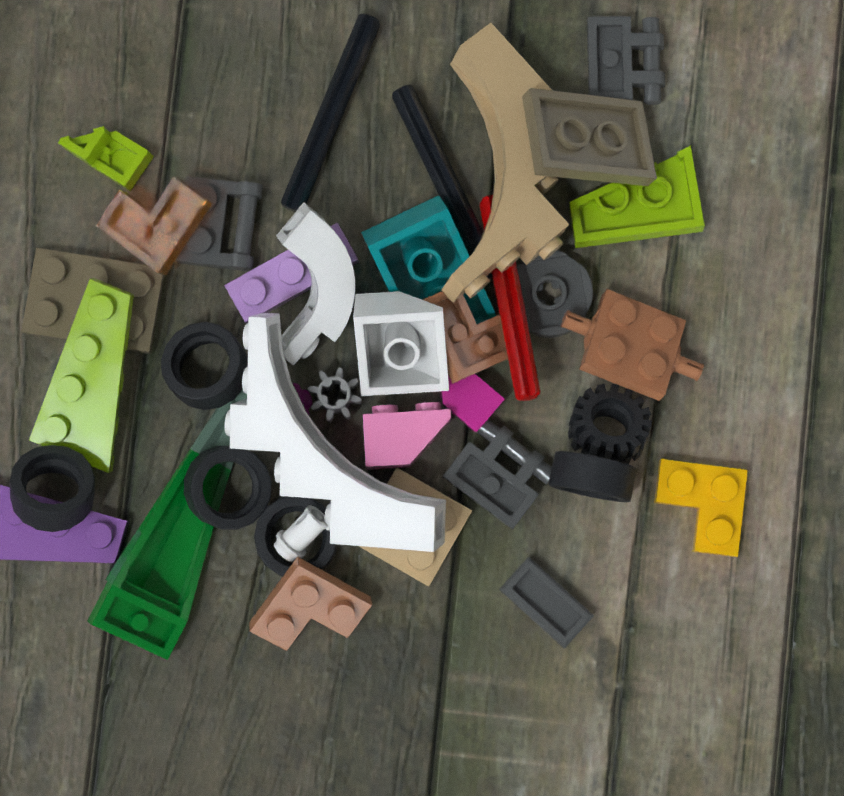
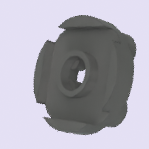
M558 250L546 260L538 256L528 265L520 261L517 269L529 333L538 337L554 338L571 332V330L561 328L565 312L570 310V312L585 317L592 303L593 288L587 270L574 259L568 257L567 254ZM546 282L551 283L553 289H560L561 296L555 298L554 305H546L545 300L537 298L536 293L543 290V284Z

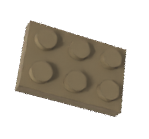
M530 88L522 96L535 175L649 186L657 179L643 101Z
M36 248L21 332L25 335L66 341L89 279L95 278L134 294L128 348L126 351L151 354L166 270L163 267Z

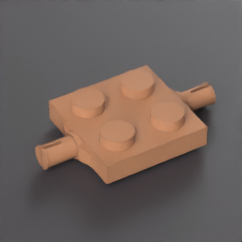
M606 289L602 294L597 312L591 320L570 312V310L565 312L562 319L561 328H566L584 336L585 352L579 370L660 401L666 395L670 377L674 372L692 378L695 381L699 380L703 372V363H698L681 356L680 341L686 320L609 289Z

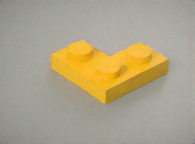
M660 459L654 503L697 508L692 552L738 557L748 470Z

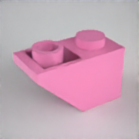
M439 402L415 404V411L398 412V405L373 406L372 414H363L366 469L411 467L451 422V409L442 410L441 403Z

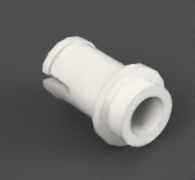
M307 506L304 512L287 530H280L277 533V541L274 543L276 551L284 559L291 562L297 557L303 558L306 554L305 548L328 527L324 523L325 515L316 507Z

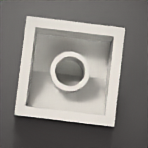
M400 291L356 294L353 319L361 396L449 391L443 307Z

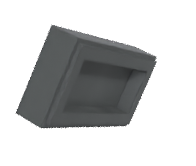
M530 557L521 564L499 589L563 648H566L594 617L592 613Z

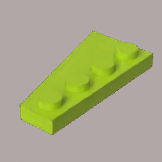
M91 278L87 284L29 441L41 446L57 445L69 447L81 453L92 467L110 473L113 471L114 441L118 431L120 392L123 390V366L125 351L128 348L134 294L98 279Z

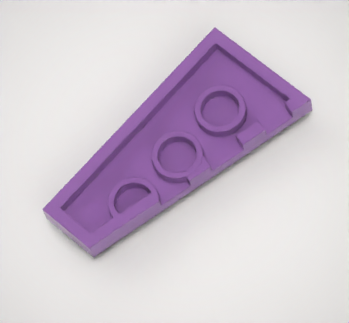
M0 485V560L116 563L119 559L129 521L90 511L82 522L71 529L57 532L36 530L23 523L14 513L10 500V487ZM28 493V495H29L31 498H33V499H35V500H37V501H39V502H41V503H47V504L63 503V502H59V501H56V500H52V499H49V498H45V497H42V496H38V495H35V494Z

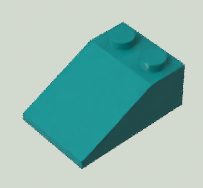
M439 195L361 232L388 291H400L421 300L442 292V288L450 276L470 257L449 210ZM484 288L472 298H469L466 293L463 295L476 324L496 316Z

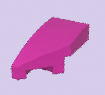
M476 374L453 384L448 375L449 391H440L442 404L447 409H451V412L471 430L477 432L505 399Z

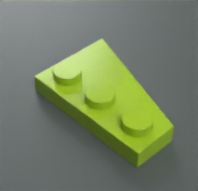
M691 146L678 151L675 156L658 164L654 162L657 179L649 186L609 183L569 202V214L575 248L703 232L705 225Z

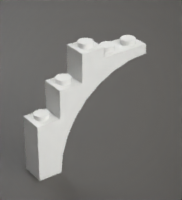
M260 313L250 316L243 330V346L248 350V367L243 372L242 388L243 392L247 394V399L230 404V410L227 411L225 417V433L227 436H230V448L280 452V457L277 458L274 469L275 481L280 483V496L331 500V504H328L324 517V523L328 525L326 530H330V544L434 552L445 543L446 500L411 494L380 482L353 465L333 447L306 413L291 382L282 349L280 314Z

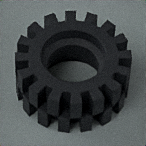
M605 384L597 385L595 393L591 387L587 389L583 397L579 396L568 425L570 426L568 438H573L571 443L573 450L576 451L582 448L581 453L619 460V462L627 464L630 463L631 458L635 461L640 456L641 451H643L652 427V420H649L651 415L649 407L642 409L645 402L643 398L639 396L633 400L631 397L634 391L627 388L624 394L618 392L619 385L612 384L610 391H606ZM598 417H611L622 423L626 432L620 436H610L599 431L593 421Z

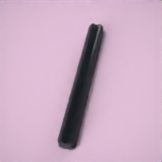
M361 13L357 17L282 197V206L292 212H296L303 202L307 203L379 30V20L369 14Z
M410 84L402 86L392 93V99L440 198L449 210L469 256H471L481 241L483 230L414 87ZM492 272L487 275L489 280L493 278Z

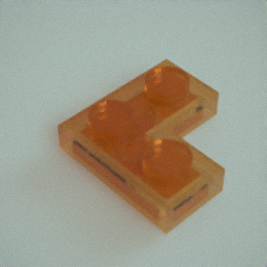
M173 177L152 211L128 192L118 190L96 226L155 272L166 275L213 203L181 179Z

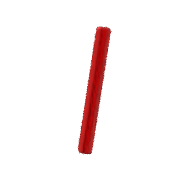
M493 195L483 197L480 202L484 230L491 213ZM515 262L502 273L498 268H495L492 271L515 398L518 401H530L536 399L540 395L541 390L517 264Z

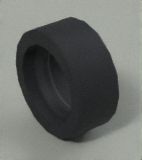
M209 322L190 324L176 332L166 344L161 358L162 376L169 389L189 407L201 410L220 408L234 400L243 389L242 376L244 369L248 367V357L235 336L223 326ZM211 343L223 347L229 356V365L226 373L217 383L208 388L194 389L184 382L181 376V368L191 351L201 345Z
M41 446L23 454L13 466L10 477V500L14 513L23 523L36 530L57 532L71 529L79 524L92 510L95 494V476L91 464L81 453L65 446ZM59 473L74 479L79 486V490L75 497L66 502L47 504L31 498L26 491V486L30 480L38 475Z
M215 446L201 452L191 462L184 477V496L189 509L200 521L222 530H239L253 524L261 516L271 498L272 481L266 465L256 454L245 449H231L230 446ZM222 462H235L242 465L252 480V494L249 501L240 510L233 513H220L212 509L206 502L203 494V481L207 472Z
M556 451L549 486L582 496L625 503L631 501L637 469L635 466L599 456Z
M279 498L267 506L257 520L254 534L257 554L265 566L279 576L283 577L292 563L286 562L274 551L271 542L272 528L277 520L286 513L304 512L305 508L309 505L316 507L325 515L326 507L313 498ZM326 529L322 531L321 548L313 558L307 561L321 570L329 565L336 554L338 545L330 544V530Z

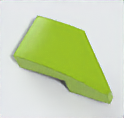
M104 126L93 129L94 133L75 138L70 136L60 138L58 144L62 148L128 191L132 190L154 157L147 149L117 131L109 132Z

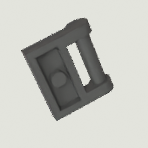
M186 176L175 261L178 264L251 271L254 264V257L250 256L256 206L257 200L262 199L263 185L247 181L233 182ZM229 197L240 198L234 251L231 254L222 253Z

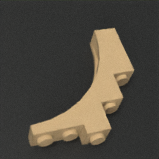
M489 23L461 44L450 63L451 67L469 89L485 121L493 150L495 176L491 213L481 241L473 254L450 276L442 288L443 293L452 303L465 293L469 298H472L490 282L487 275L495 268H498L502 273L519 258L526 265L538 256L546 260L563 245L559 237L569 226L567 221L543 196L559 179L557 177L535 175L522 96L530 88L552 89L492 23Z

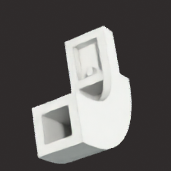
M304 202L276 235L283 246L307 264L311 275L309 299L303 310L281 335L285 359L292 365H295L300 358L305 359L311 355L319 343L318 336L321 332L336 342L349 320L355 297L354 269L345 245L330 225Z

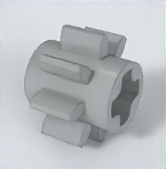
M340 367L333 377H327L321 370L319 376L322 382L319 387H308V391L313 395H318L319 399L311 406L312 411L315 412L324 408L327 411V422L330 423L334 418V413L342 412L344 417L349 420L351 416L347 408L351 403L361 404L362 402L360 397L351 394V390L359 384L357 378L346 382L343 379V369ZM334 385H340L342 394L347 395L346 399H338L336 406H331L328 397L323 394L325 391H332Z

